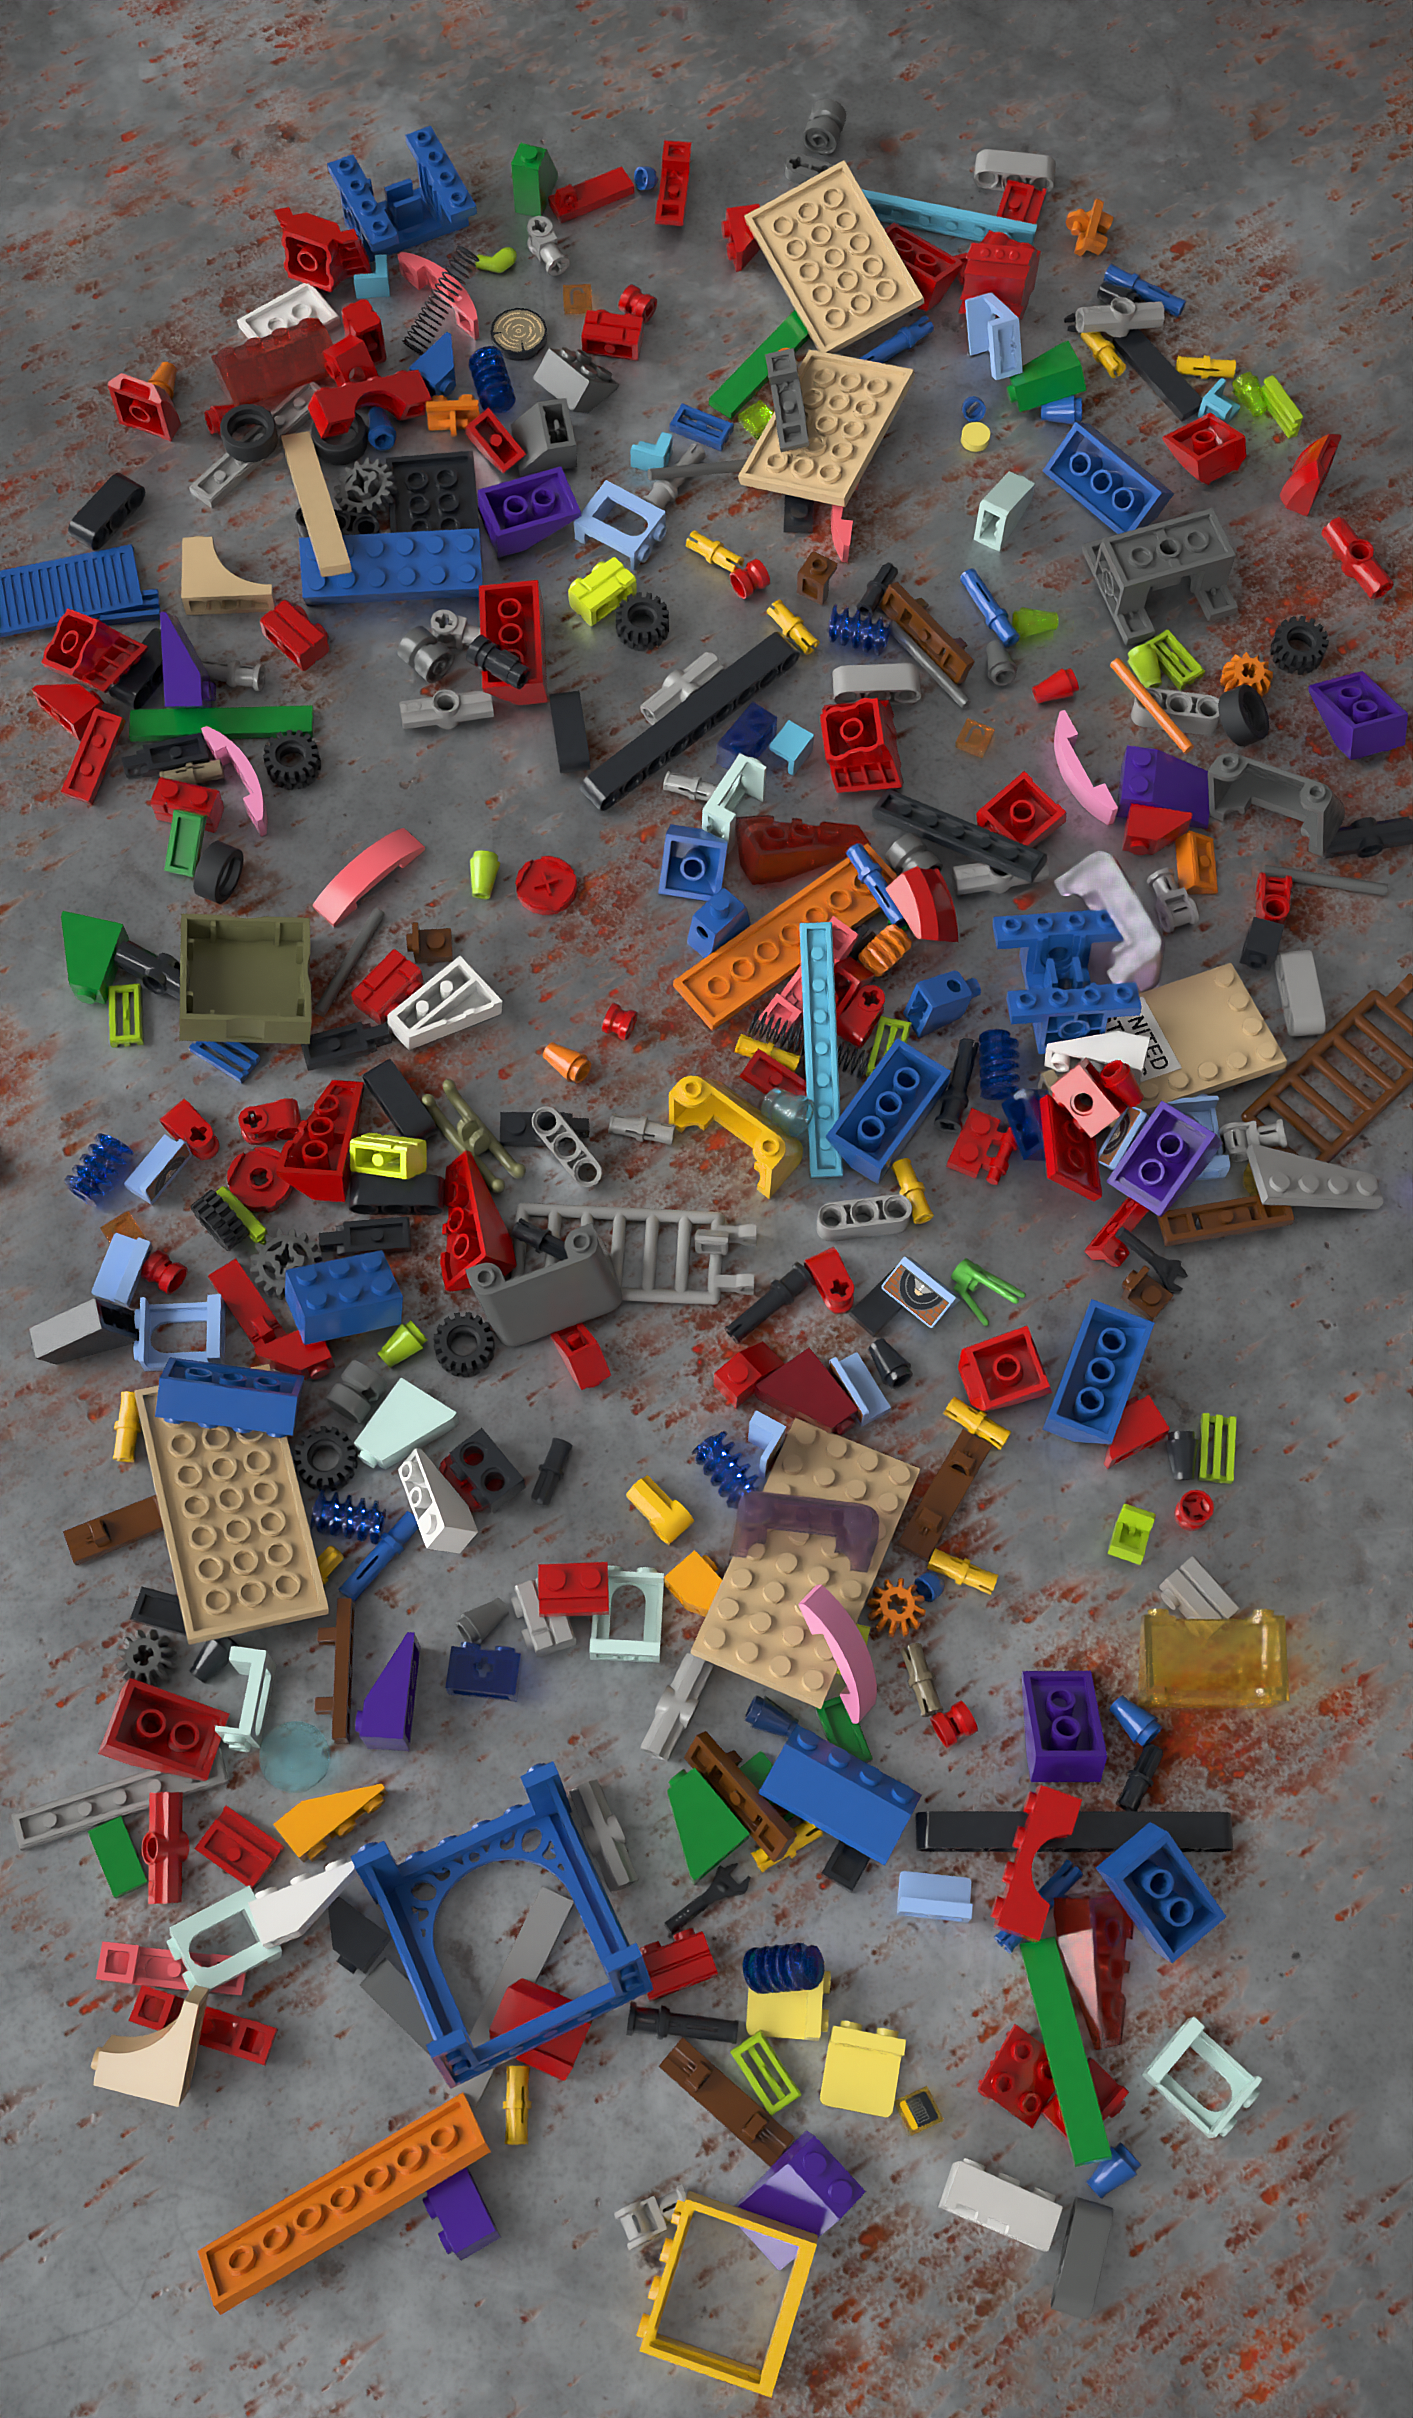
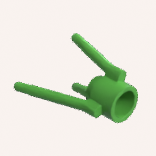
M968 1258L961 1261L951 1275V1279L957 1283L953 1290L963 1297L984 1326H988L989 1321L967 1292L969 1289L975 1292L983 1283L1014 1304H1018L1019 1299L1011 1293L1021 1298L1026 1297L1025 1292L989 1273Z

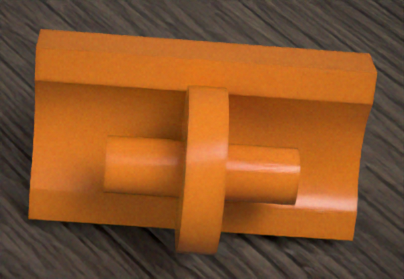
M1098 198L1094 201L1091 211L1085 213L1084 209L1079 208L1077 211L1070 212L1066 218L1065 223L1071 234L1074 236L1078 235L1074 254L1080 257L1086 250L1100 255L1107 244L1108 238L1096 231L1105 235L1112 224L1113 216L1102 211L1104 201Z
M463 394L459 397V400L447 401V398L443 395H436L432 397V401H426L428 430H450L451 437H457V430L466 429V426L480 415L479 401L475 400L472 394Z

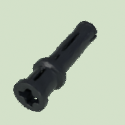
M963 1038L960 1040L948 1089L941 1094L940 1101L942 1107L939 1116L935 1117L934 1125L943 1132L959 1133L962 1130L963 1123L961 1118L963 1110L968 1107L969 1103L968 1096L966 1095L980 1046L978 1042L974 1043L975 1040Z
M796 1261L792 1265L793 1269L780 1280L775 1279L771 1283L770 1291L724 1328L730 1338L734 1337L733 1341L736 1344H739L743 1338L783 1304L785 1306L791 1305L794 1302V1297L807 1286L812 1287L815 1285V1280L802 1264Z
M631 2001L626 2035L632 2036L633 2033L656 2035L658 2040L667 2039V2035L736 2044L739 2020L732 2021L670 2012V2008H667V2006L661 2005L659 2009L637 2006L636 2002ZM638 2018L655 2020V2023L639 2022ZM669 2022L679 2023L680 2026H670ZM690 2024L717 2028L718 2030L709 2031L687 2028L686 2025Z

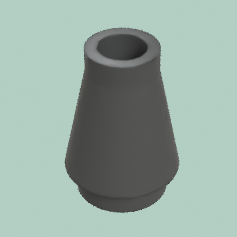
M991 641L986 646L988 677L999 686L1010 684L1016 678L1017 665L1005 649L1002 641Z
M497 1597L489 1603L462 1613L461 1619L456 1622V1627L468 1644L481 1643L502 1619L509 1615V1611L504 1602Z

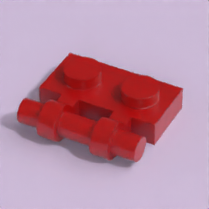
M971 1108L946 1167L975 1179L982 1168L989 1171L986 1181L990 1184L998 1185L1001 1176L1007 1173L1009 1168L1008 1160L1012 1151H1016L1020 1143L1018 1137L1022 1128L1016 1124H1010L1007 1132L1001 1133L997 1131L1001 1123L1000 1119ZM991 1144L1000 1147L996 1157L993 1158L987 1156Z

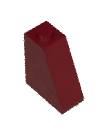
M810 1347L755 1385V1396L759 1401L793 1419L797 1418L812 1424L829 1434H836L838 1432L840 1435H843L856 1424L854 1420L857 1418L858 1408Z

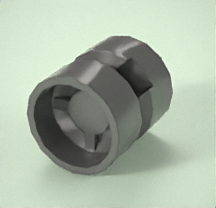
M820 99L813 105L802 137L804 145L813 153L828 155L836 149L840 133L847 118V113L840 103L831 99Z
M417 626L410 630L401 640L397 650L398 656L412 668L415 667V671L429 683H435L443 678L452 667L455 659L454 653L442 642L439 641L437 643V638L424 626Z
M910 832L899 838L885 854V859L896 872L903 873L916 866L932 870L938 868L940 872L943 869V864L931 851H926L927 846L915 832Z
M352 1360L341 1375L343 1382L336 1383L325 1401L345 1418L354 1423L361 1424L371 1410L370 1401L378 1400L388 1384L374 1370L358 1361Z

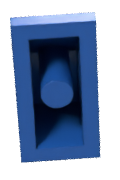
M449 332L442 335L409 367V371L419 370L431 398L436 395L447 397L452 394L456 387L452 337Z

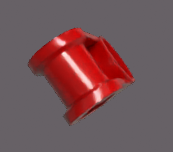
M1264 872L1259 873L1255 892L1257 900L1256 917L1284 925L1290 909L1292 876L1286 875L1285 878L1266 876Z
M867 985L859 990L849 1007L844 1010L836 1022L838 1037L858 1047V1049L865 1045L884 1013L885 994L881 988L875 985Z
M284 1098L271 1103L244 1108L238 1117L241 1135L251 1145L293 1139L298 1132V1125L302 1121L298 1102L293 1098ZM257 1123L258 1127L251 1128V1124Z
M182 1099L159 1119L162 1126L174 1139L178 1141L181 1138L187 1143L190 1152L196 1158L208 1160L219 1152V1140L214 1135L212 1127L186 1099Z
M835 1247L803 1261L804 1267L815 1280L814 1286L817 1288L828 1310L835 1314L848 1312L854 1303L855 1287Z

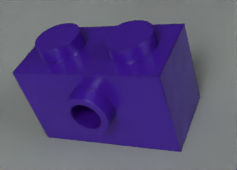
M468 2167L427 2190L428 2196L422 2198L430 2218L433 2220L438 2217L442 2225L443 2231L439 2232L438 2236L447 2254L454 2252L462 2261L501 2238Z

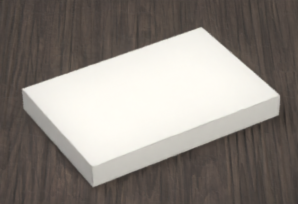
M306 283L295 287L237 320L239 328L269 364L341 324L340 317L317 289Z

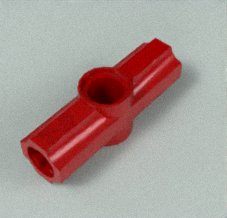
M1338 517L1331 520L1323 528L1321 535L1342 561V572L1350 578H1355L1370 599L1377 600L1383 597L1392 589L1394 583L1373 557L1374 548L1372 544L1367 540L1360 539L1344 518Z
M183 1792L150 1793L149 1832L145 1834L142 1841V1856L146 1864L149 1865L148 1904L182 1902V1863L186 1861L190 1848L188 1835L185 1831H182Z

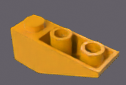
M694 1550L664 1577V1586L687 1611L706 1617L722 1579L715 1573L718 1570L715 1563L707 1555L704 1554L701 1557Z
M381 1783L303 1800L273 1825L303 1863L308 1859L314 1861L328 1850L329 1847L326 1844L337 1835L342 1838L350 1833L357 1826L355 1820L365 1812L370 1815L378 1810L385 1803L383 1797L388 1792Z

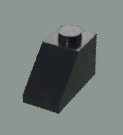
M338 1896L328 1907L332 1947L340 1955L336 1962L352 1974L357 1969L366 1974L392 1937Z

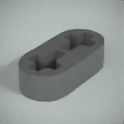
M794 153L785 160L784 174L789 181L802 184L831 168L833 165L817 158Z

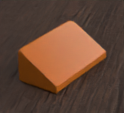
M1193 831L1186 832L1175 840L1179 889L1185 887L1187 894L1218 893L1213 838Z

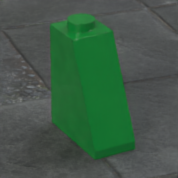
M520 143L511 163L515 212L532 217L543 216L548 204V196L552 194L558 180V172L547 149Z
M1069 340L1062 342L1023 365V373L1010 376V385L1006 386L1010 403H1016L1019 412L1087 391L1082 365Z
M63 911L61 922L69 985L75 997L81 1002L87 1004H94L95 1002L106 1004L109 996L108 986L113 985L119 968L114 965V957L122 942L129 940L125 927L121 923Z
M694 1767L688 1773L685 1769L681 1770L668 1782L671 1787L667 1790V1797L689 1878L696 1885L749 1839L750 1833Z

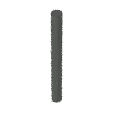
M747 459L648 469V479L653 481L741 472Z
M894 619L890 620L885 626L889 633L962 709L968 707L971 703L969 697Z
M1264 865L1262 871L1266 873V876L1285 878L1286 875L1292 876V882L1380 896H1386L1388 891V884L1271 865Z
M378 908L373 909L314 1008L316 1014L322 1017L326 1015L385 916L382 910Z

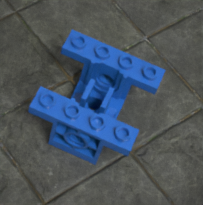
M431 126L405 135L406 144L417 162L420 188L413 190L410 178L384 187L385 201L376 202L371 179L366 178L354 154L327 163L328 171L340 191L345 225L348 230H355L358 238L362 241L370 262L375 261V255L389 256L469 226L468 217L477 214L475 202Z
M1120 908L993 917V930L997 949L1020 948L1019 956L1026 990L1007 991L1006 1000L1011 1025L1033 1024L1038 1054H1046V1047L1049 1043L1104 1034L1108 1018L1140 1016L1142 1006L1136 982L1096 985L1095 982L1091 983L1088 971L1092 943L1124 941L1125 930Z

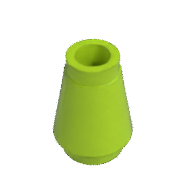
M1148 643L1131 649L1128 652V664L1145 688H1159L1163 683L1156 649H1152Z
M475 851L473 858L470 859L472 896L475 898L489 899L491 897L501 865L498 861V855L494 852Z
M410 1320L407 1324L404 1325L402 1323L377 1354L391 1368L423 1349L422 1345L428 1339Z

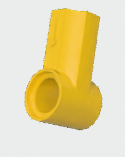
M648 1475L639 1479L626 1494V1497L650 1521L649 1525L653 1531L668 1545L695 1522L688 1510L677 1500L674 1499L672 1501Z

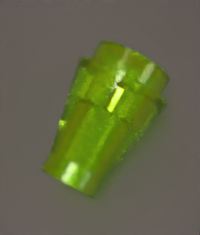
M1246 372L1232 382V393L1248 409L1253 418L1261 416L1268 410L1258 376H1254L1252 372Z
M1021 607L1020 610L1013 612L1012 625L1021 637H1027L1049 630H1056L1058 627V615L1056 612Z

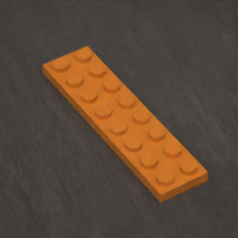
M867 843L864 845L865 850L873 862L880 865L882 868L881 874L888 885H890L898 876ZM847 857L673 980V987L713 1031L800 968V923L829 922L834 916L854 930L881 911L882 908L867 885L860 882L856 868Z
M463 2092L198 2250L213 2306L217 2312L222 2315L490 2153L491 2150Z

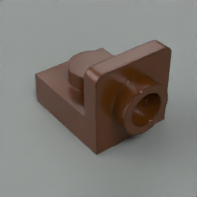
M811 552L798 571L796 593L823 605L828 598L829 580L837 569V562L819 553Z
M412 922V933L406 934L407 951L414 954L415 964L453 962L451 928L420 930L418 922Z
M1144 1265L1139 1272L1132 1270L1122 1283L1125 1289L1120 1299L1144 1318L1153 1322L1174 1295L1148 1276L1150 1268Z

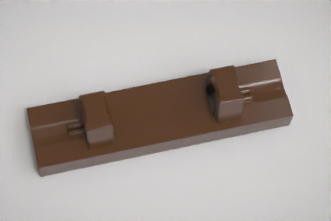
M898 582L890 584L879 607L901 626L957 686L964 683L975 663L965 651L968 644L961 637L953 639L926 611L929 604L922 597L914 599Z
M1260 1195L1168 1210L1162 1217L1157 1216L1165 1247L1292 1225L1295 1220L1291 1206L1263 1205ZM1197 1218L1199 1220L1201 1230H1196Z
M962 1429L900 1537L897 1546L926 1562L928 1561L990 1452L992 1444ZM956 1464L964 1468L966 1475L953 1469L951 1466Z
M153 1495L63 1531L73 1563L77 1566L164 1531L157 1496ZM104 1526H107V1529H108L110 1538L108 1537L106 1531L104 1530V1528H103Z
M337 1598L336 1627L318 1628L317 1636L319 1645L335 1646L333 1697H315L314 1712L317 1715H332V1740H334L335 1744H350L355 1605L351 1598Z
M707 1731L696 1735L684 1759L692 1768H696L773 1862L782 1859L797 1837V1834L783 1819L788 1814V1811L776 1803L771 1805L762 1795L758 1794L757 1788L738 1768L743 1759L735 1750L725 1753Z
M683 2037L658 2066L769 2167L779 2159L795 2137ZM708 2075H710L709 2078H708V2079L704 2082V2084L700 2087V2085H701V2083L703 2082V2080H704Z

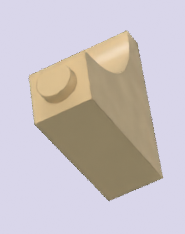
M194 536L182 538L181 599L186 615L253 613L274 610L276 600L272 584L249 582L227 570L217 557L213 537Z
M195 1985L184 2000L179 2017L167 2027L157 2032L136 2037L111 2035L104 2046L97 2047L91 2064V2069L96 2070L93 2085L179 2107L190 2090L209 1988Z

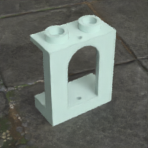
M740 753L702 809V830L728 841L727 854L730 853L735 845L736 814L733 811L746 793L762 802L765 799L767 767L758 759L748 758Z
M608 1566L609 1615H593L589 1650L590 1660L660 1663L664 1573H657V1569L650 1567L637 1568V1572L623 1571V1568L619 1566ZM621 1586H636L645 1596L643 1641L609 1639L611 1600L614 1592Z
M231 1646L229 1661L239 1674L249 1675L239 1728L216 1726L215 1732L223 1739L224 1743L230 1744L229 1749L250 1752L251 1747L261 1748L276 1664L266 1650Z
M250 1885L169 1927L171 1939L166 1942L174 1960L177 1961L182 1958L187 1968V1972L182 1975L189 1991L195 1985L209 1988L210 1992L266 1961L270 1964L282 1957L280 1945L267 1950L261 1943L248 1902L256 1900ZM242 1911L258 1943L215 1966L201 1967L195 1964L189 1954V1947L193 1938Z
M1191 2017L1185 2021L1141 2076L1208 2138L1217 2137L1218 2134L1225 2137L1237 2122V2119L1233 2116L1243 2105L1247 2109L1259 2096L1260 2091L1256 2087L1263 2079L1259 2076L1253 2077L1203 2031L1205 2026L1195 2017ZM1189 2046L1230 2084L1232 2098L1224 2110L1218 2112L1209 2111L1167 2074Z

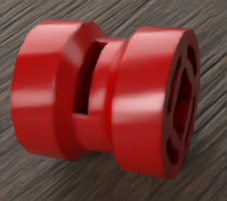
M633 284L623 291L618 303V309L625 314L632 313L637 317L644 318V324L652 318L657 308V298L650 294H642L641 289Z
M758 559L748 562L743 570L738 568L729 575L733 589L742 599L753 595L754 590H762L770 585L768 571Z
M156 1250L145 1261L140 1275L148 1282L158 1283L161 1291L171 1295L182 1285L188 1269L180 1262L172 1263L169 1255L162 1250Z
M1190 1490L1186 1492L1175 1507V1521L1182 1529L1187 1531L1201 1529L1213 1514V1501L1204 1491Z
M962 1700L953 1704L950 1711L946 1713L939 1712L930 1717L931 1724L938 1738L946 1748L956 1744L959 1737L963 1735L970 1736L978 1731V1726L972 1713Z

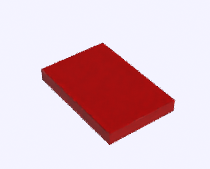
M1047 1094L1039 1100L1047 1178L1095 1202L1102 1197L1096 1137L1093 1136L1091 1138L1087 1132H1081L1074 1124V1117L1068 1109L1060 1107L1054 1098Z

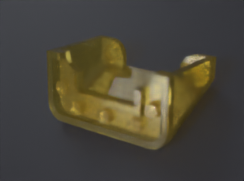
M1168 1609L1147 1610L1148 1615L1141 1616L1138 1677L1139 1707L1267 1709L1279 1707L1290 1701L1285 1615H1274V1610L1258 1609L1252 1611L1253 1616L1246 1617L1245 1619H1176V1616L1169 1615Z

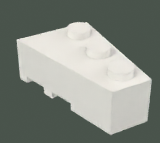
M459 956L387 1015L388 1027L404 1046L411 1050L500 1015L502 1013L503 1001Z
M964 2158L963 2162L958 2161L952 2164L938 2205L939 2208L1043 2252L1049 2251L1063 2206L1054 2203L1055 2195L1038 2188H1034L1033 2193L1019 2187L1021 2181L1003 2173H999L998 2177L984 2171V2165Z

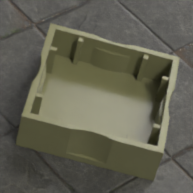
M181 914L179 1041L310 1044V918L271 916L238 918L228 915Z

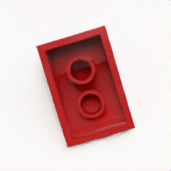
M130 1678L121 1689L98 1754L131 1766L206 1782L221 1741V1737L215 1732V1727H226L230 1713Z

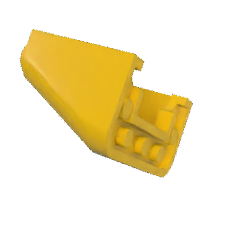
M687 1076L682 1078L669 1092V1124L676 1125L675 1129L682 1133L685 1127L691 1125L699 1126L704 1131L715 1120L753 1148V1155L757 1160L754 1164V1169L760 1174L757 1190L768 1199L772 1197L800 1164L803 1157L802 1143L722 1082L699 1076Z

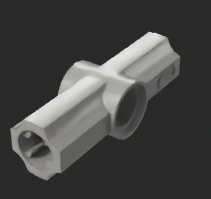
M1125 297L1113 299L1111 305L1077 308L1075 314L1078 333L1106 331L1114 337H1124L1130 329L1162 327L1165 320L1162 301L1134 303Z
M705 652L683 671L681 669L673 671L665 679L662 688L640 705L641 712L651 725H654L723 672L724 667L712 652Z
M443 689L430 698L399 702L403 729L438 725L443 729H451L456 727L460 721L494 717L491 695L483 692V690L456 694L454 691Z
M1048 861L1032 883L1048 880ZM982 862L952 867L951 871L952 884L957 895L986 890L994 893H1004L1011 886L1030 883ZM994 872H1002L1005 876H999Z
M690 1653L686 1654L671 1686L668 1685L659 1700L654 1713L656 1716L640 1746L641 1750L656 1759L668 1762L683 1729L688 1728L700 1702L698 1699L714 1665Z
M598 1780L585 1782L570 1790L571 1798L583 1824L582 1832L593 1858L596 1857L610 1893L624 1889L639 1881L625 1848L626 1840L615 1814H611Z

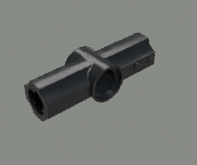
M1409 816L1377 822L1372 817L1358 819L1350 826L1339 828L1323 858L1327 859L1357 854L1360 858H1368L1379 854L1383 849L1413 844V819H1410Z
M130 940L127 942L123 941L117 949L114 965L140 978L144 986L157 995L168 993L180 1000L179 961L167 953L156 955Z

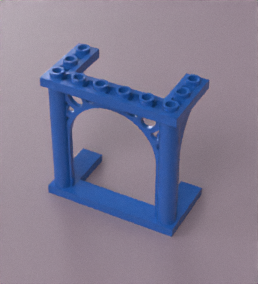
M553 1761L548 1764H536L529 1768L526 1774L520 1776L530 1803L514 1805L508 1808L502 1816L492 1821H480L473 1825L470 1831L460 1836H448L441 1840L438 1846L426 1852H414L406 1857L403 1863H396L385 1840L379 1843H368L362 1846L358 1853L350 1856L355 1870L372 1899L381 1908L434 2040L426 2044L432 2061L450 2089L654 1990L637 1943L629 1944L570 1813L573 1811ZM535 1829L539 1830L542 1833L539 1846L532 1852L524 1851L522 1842L525 1835ZM514 1840L515 1845L509 1850L501 1849L502 1845H507ZM550 1843H553L554 1848H551L550 1851L556 1857L545 1859L543 1855L549 1849ZM480 1856V1858H479V1860H478L477 1862H471V1861H470V1860H472V1859H474V1858ZM519 1860L530 1862L550 1871L567 1888L610 1982L474 2048L436 1955L434 1945L436 1918L449 1891L471 1871L496 1861ZM561 1865L563 1866L564 1871H562L559 1868ZM450 1871L449 1878L443 1881H439L436 1876L444 1875L445 1872ZM421 1883H428L436 1888V1895L431 1900H419L412 1894L413 1887ZM412 1909L428 1910L429 1914L426 1919L420 1922L419 1912L414 1914ZM422 1931H426L425 1937H423Z

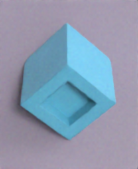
M375 255L376 271H372L373 273L356 274L353 276L357 299L390 297L389 269L386 255Z
M1220 378L1203 397L1198 418L1212 413L1228 424L1239 412L1240 405L1223 395L1227 380Z
M661 432L656 445L640 441L638 445H632L630 450L631 467L648 471L651 468L667 467L673 453V435Z
M788 720L771 742L770 751L789 761L788 773L792 776L796 774L812 753L814 734Z

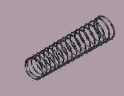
M462 246L455 248L457 254H452L454 260H449L450 266H445L447 272H442L444 278H438L440 284H435L437 290H431L434 295L428 296L431 302L425 301L426 307H421L423 313H418L420 319H414L416 325H411L413 331H407L410 337L406 336L402 340L403 344L420 355L424 354V352L411 344L407 339L418 343L425 349H428V347L416 340L410 333L421 337L430 344L432 342L418 333L413 327L426 332L433 338L435 336L420 326L417 321L439 332L438 329L428 324L420 315L442 326L440 322L430 317L423 309L445 320L443 316L431 309L427 303L449 314L448 311L438 306L430 297L452 308L450 304L441 300L433 291L444 295L452 302L456 301L443 293L437 285L447 289L457 297L459 294L444 285L441 280L449 282L462 291L460 286L451 282L444 274L450 275L466 285L463 280L453 275L447 268H451L469 279V276L452 265L451 262H454L468 272L473 273L471 269L461 264L454 256L460 257L473 267H476L473 262L463 257L458 252L459 250L470 259L479 262V258Z
M758 1008L747 1034L750 1035L752 1031V1037H754L761 1026L759 1040L763 1038L768 1029L766 1042H769L774 1034L773 1044L778 1042L782 1034L780 1048L784 1046L789 1037L787 1051L791 1049L796 1039L794 1053H796L804 1040L803 1034L798 1044L802 1025L799 1026L791 1042L795 1022L791 1025L784 1039L788 1020H786L776 1039L782 1018H778L770 1034L775 1016L773 1014L762 1033L768 1013L766 1011L755 1031L761 1011ZM844 1041L841 1042L838 1047V1068L846 1055L842 1069L844 1073L853 1058L849 1072L852 1075L860 1060L856 1077L861 1079L871 1052L868 1053L862 1066L865 1050H862L855 1063L858 1047H856L847 1063L851 1044L847 1046L840 1060L844 1047ZM804 1042L801 1049V1056L805 1054Z

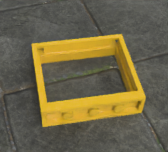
M688 2190L685 2202L677 2200L671 2223L678 2225L674 2239L666 2237L659 2260L666 2262L662 2277L654 2275L648 2298L654 2300L651 2315L643 2313L636 2336L643 2338L640 2352L771 2398L817 2247L818 2235ZM694 2210L799 2246L762 2370L657 2333Z

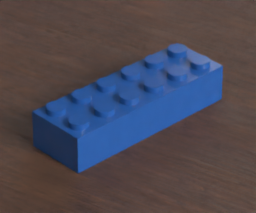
M479 528L343 535L352 572L328 577H321L310 537L299 538L302 597L306 606L479 597V586L484 585Z

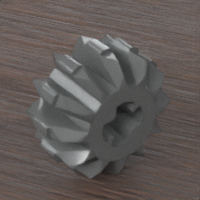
M141 1629L137 1630V1640L135 1641L130 1637H125L124 1642L127 1644L128 1649L117 1650V1655L123 1658V1660L116 1664L119 1671H125L122 1677L123 1680L127 1682L132 1678L143 1683L147 1681L149 1685L157 1687L156 1678L159 1676L163 1681H168L169 1676L165 1669L176 1668V1663L169 1658L177 1654L174 1647H168L171 1641L169 1637L164 1635L159 1638V1633L155 1629H151L147 1637ZM150 1653L152 1656L148 1659L149 1664L144 1666L141 1663L145 1660L144 1654Z

